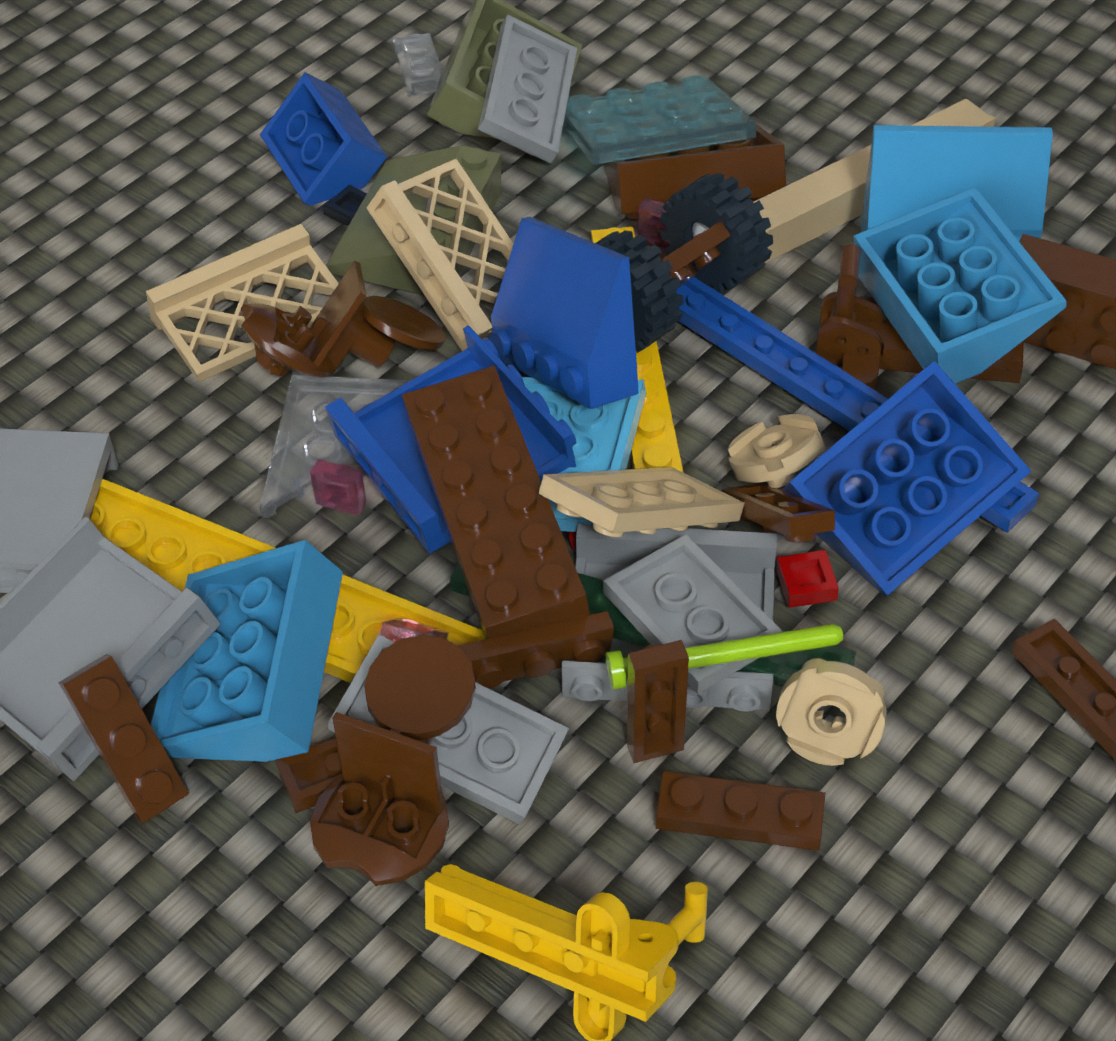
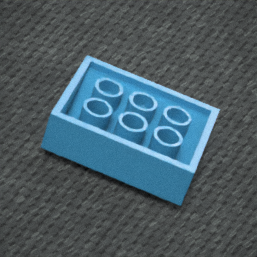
M874 125L861 218V232L976 187L1018 241H1020L1022 234L1041 239L1053 137L1052 127Z
M976 187L853 236L854 245H857L861 251L859 279L921 367L925 369L935 361L955 384L981 374L1066 308L1067 301Z
M306 540L188 575L185 588L187 587L203 600L221 625L159 690L151 727L169 758L268 762L309 751L343 571Z

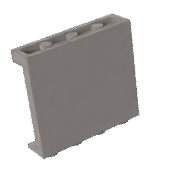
M0 428V593H10L84 517L90 519L104 471L117 470L118 468L117 458L109 433Z
M84 517L0 603V721L74 782L96 759L99 753L58 682L108 654L114 659L142 709L221 623L197 594L187 587L181 592L106 539L91 520Z
M578 523L575 568L587 596L589 614L592 615L605 611L609 613L614 626L610 652L620 650L622 657L625 658L628 657V653L639 651L651 644L604 595L603 580L685 534L773 621L777 533L689 528L686 531L662 528L657 529L655 534L631 531L624 532L622 537H610L595 531L592 525ZM772 656L756 659L700 694H697L687 684L686 707L733 708L743 712L753 710L770 711L773 686ZM606 657L596 663L562 661L563 697L577 698L588 702L596 700L628 701V679H626V688L612 690L608 678Z

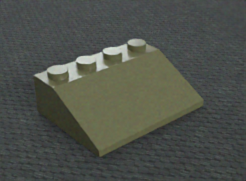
M475 0L462 22L427 116L461 134L493 138L489 134L478 130L500 27L507 14L576 47L577 52L573 74L582 44L503 0Z
M460 145L386 160L326 267L331 274L344 276L355 260L361 265L363 281L424 295L367 210V206L381 186L394 180L397 184L457 159L492 211L501 194V154ZM450 175L440 179L438 190L459 197L460 190ZM412 192L405 195L415 209L426 212L428 198ZM436 201L434 216L454 222L456 208ZM464 212L462 226L482 232L483 224L478 216ZM431 227L430 233L438 245L450 249L452 234ZM460 237L458 252L470 256L476 243ZM456 263L455 270L460 276L464 266Z

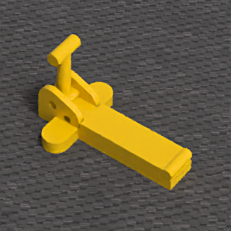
M449 864L441 868V873L436 872L425 880V929L574 991L573 1018L578 1032L588 1041H611L624 1028L626 1014L646 1022L674 993L677 979L676 972L668 964L676 954L678 945L683 940L692 943L704 940L708 887L701 882L686 884L684 907L667 924L630 919L625 905L614 895L605 892L595 894L578 910L577 915H574L464 871L457 865Z

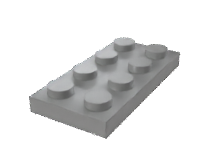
M507 14L500 27L478 130L517 147L532 156L552 163L559 151L577 48Z
M378 635L330 718L328 730L335 733L332 718L336 712L378 726L368 711L364 685L371 664L382 650L395 642ZM475 682L476 689L471 708L458 725L442 735L434 737L430 744L437 747L441 786L522 825L569 728Z

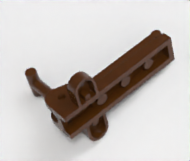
M848 244L842 249L837 292L829 293L822 301L816 354L834 365H842L843 371L875 390L879 369L920 373L924 369L887 317L885 323H883V311L874 298L855 296L861 251L857 245ZM1024 340L981 374L973 376L971 379L1020 383L1023 368Z

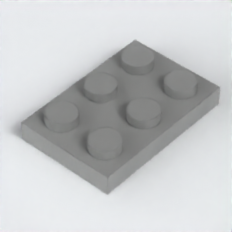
M686 534L603 580L604 595L650 644H666L682 640L684 647L687 648L783 632ZM758 658L688 669L687 684L697 694H700Z

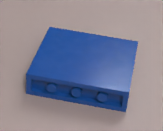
M469 325L463 328L468 347L466 350L354 413L342 398L325 406L335 437L429 554L451 542L412 434L402 394L495 366L540 481L542 482L544 474H559L567 468L576 467L573 451L576 438L570 426L563 419L557 421L550 414L544 398L537 391L531 393L525 387L524 381L515 366L512 364L506 366L500 360L498 351L490 339L487 337L481 339Z

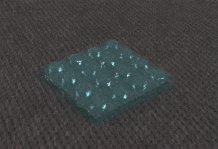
M705 76L686 77L683 79V83L669 85L667 82H653L645 85L643 90L631 92L627 88H616L607 91V96L595 98L587 94L574 95L568 98L563 123L564 127L593 165L756 138L755 121Z

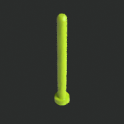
M829 624L687 647L685 649L689 656L688 669L834 646L843 641V631L841 626ZM620 650L606 652V665L611 689L626 688L628 657L623 658Z

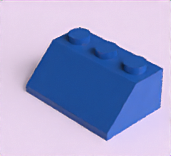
M304 72L260 134L302 201L309 206L332 199L348 185L357 189L364 188L387 158L383 149L341 90Z

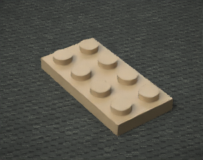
M673 467L544 474L539 490L540 495L557 503L556 509L561 513L573 517H583L594 523L593 529L610 537H622L624 532L631 531L655 534L657 529L662 528L686 531L688 526L693 525L716 528L718 523L739 521L744 507V502Z

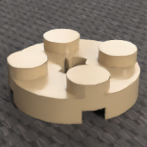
M787 414L778 416L780 425L766 429L762 421L740 433L730 443L728 448L731 457H728L736 479L751 483L767 481L768 486L771 488L787 485L795 478V472L804 468L826 452L823 439L814 419L802 414Z
M820 658L810 659L804 663L801 670L788 678L781 690L776 710L778 726L780 727L781 724L783 731L788 736L787 743L793 751L809 761L834 766L842 765L846 758H853L861 754V759L877 747L884 733L887 710L884 702L883 686L879 681L870 678L865 672L852 665L835 661L827 662ZM833 705L840 708V711L844 712L846 717L836 716L833 722L822 719L824 711H817V709L822 706Z

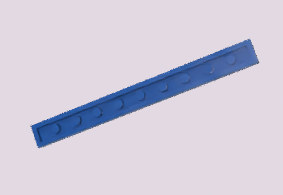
M692 277L675 290L676 294L683 295V305L678 308L683 312L679 322L848 431H851L888 400L882 394L695 277ZM1020 481L980 516L1008 533L1036 506L1039 493Z

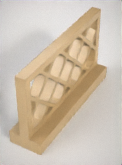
M451 160L402 183L397 184L394 180L381 186L367 206V210L461 351L468 348L463 328L469 325L481 339L490 336L493 332L492 322L488 320L479 303L481 299L495 304L498 293L482 288L484 273L503 279L506 268L486 262L488 247L502 252L508 263L513 242L458 160ZM450 175L460 190L459 197L438 190L440 179ZM412 192L428 198L426 212L415 209L405 195ZM436 201L456 208L454 222L434 216ZM464 212L478 216L483 224L482 233L462 226ZM431 227L452 234L450 249L438 245L430 233ZM460 237L480 244L478 258L458 252ZM456 263L476 270L474 285L462 281L455 270Z
M299 224L147 290L146 296L150 319L158 330L163 329L199 383L256 356L253 341L250 343L234 341L238 327L242 328L241 325L245 321L241 311L243 304H266L294 314L302 306L312 315V319L307 325L310 328L322 310V307L311 305L314 293L331 296L339 283L311 247L310 235L302 224ZM307 264L314 270L311 280L289 276L291 271ZM264 283L277 285L273 297L251 293L253 288ZM290 287L307 291L303 303L281 299L284 288ZM226 300L239 302L234 314L213 310L215 305ZM188 317L200 319L195 332L177 329L174 326V323ZM208 321L230 325L225 339L203 334ZM199 345L221 349L217 358L204 364H200L195 354Z

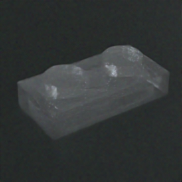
M430 33L410 34L406 37L393 39L394 54L407 96L435 93L443 71Z

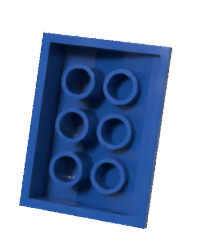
M532 217L522 218L491 314L493 332L490 334V341L497 349L500 360L508 365H514L517 370L590 409L639 394L629 257Z
M933 361L792 479L782 490L835 510V530L816 533V535L886 597L1032 471L941 367Z

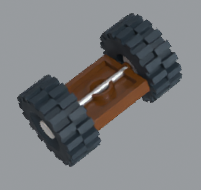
M709 173L670 196L671 199L666 201L663 206L666 212L660 215V223L666 226L665 229L660 231L662 240H668L670 246L665 248L668 255L662 259L658 257L662 251L656 245L648 248L646 246L647 238L640 234L633 238L632 231L625 230L620 234L619 231L612 232L596 242L600 246L629 257L637 353L677 326L676 322L681 319L683 313L678 309L683 305V295L676 294L675 290L689 279L695 277L709 287L714 288L717 292L722 293L725 290L733 289L761 270L766 265L765 261L770 259L772 251L768 247L773 244V235L767 234L765 231L771 227L769 217H761L760 211L764 207L760 200L753 203L749 198L753 192L747 186L740 190L738 188V179L731 176L725 180L722 173H716L712 176Z

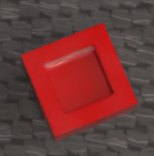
M826 550L777 557L776 572L788 608L837 601L839 587Z

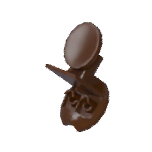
M355 260L310 328L307 325L312 319V315L302 306L298 308L294 316L266 304L246 303L241 307L245 318L241 326L254 343L257 362L269 370L271 374L284 377L290 370L314 377H330L348 352L378 368L389 357L395 340L413 348L435 350L441 348L446 339V334L442 327L419 310L387 297L374 295L366 297L361 265Z
M417 635L400 639L382 650L371 664L364 687L368 711L378 726L338 712L332 718L343 775L334 779L318 797L310 820L314 849L327 868L342 867L356 870L368 877L375 886L404 881L427 868L443 848L449 828V819L445 798L442 795L437 747L430 744L434 737L442 735L459 724L471 708L476 689L472 662L461 647L443 637Z

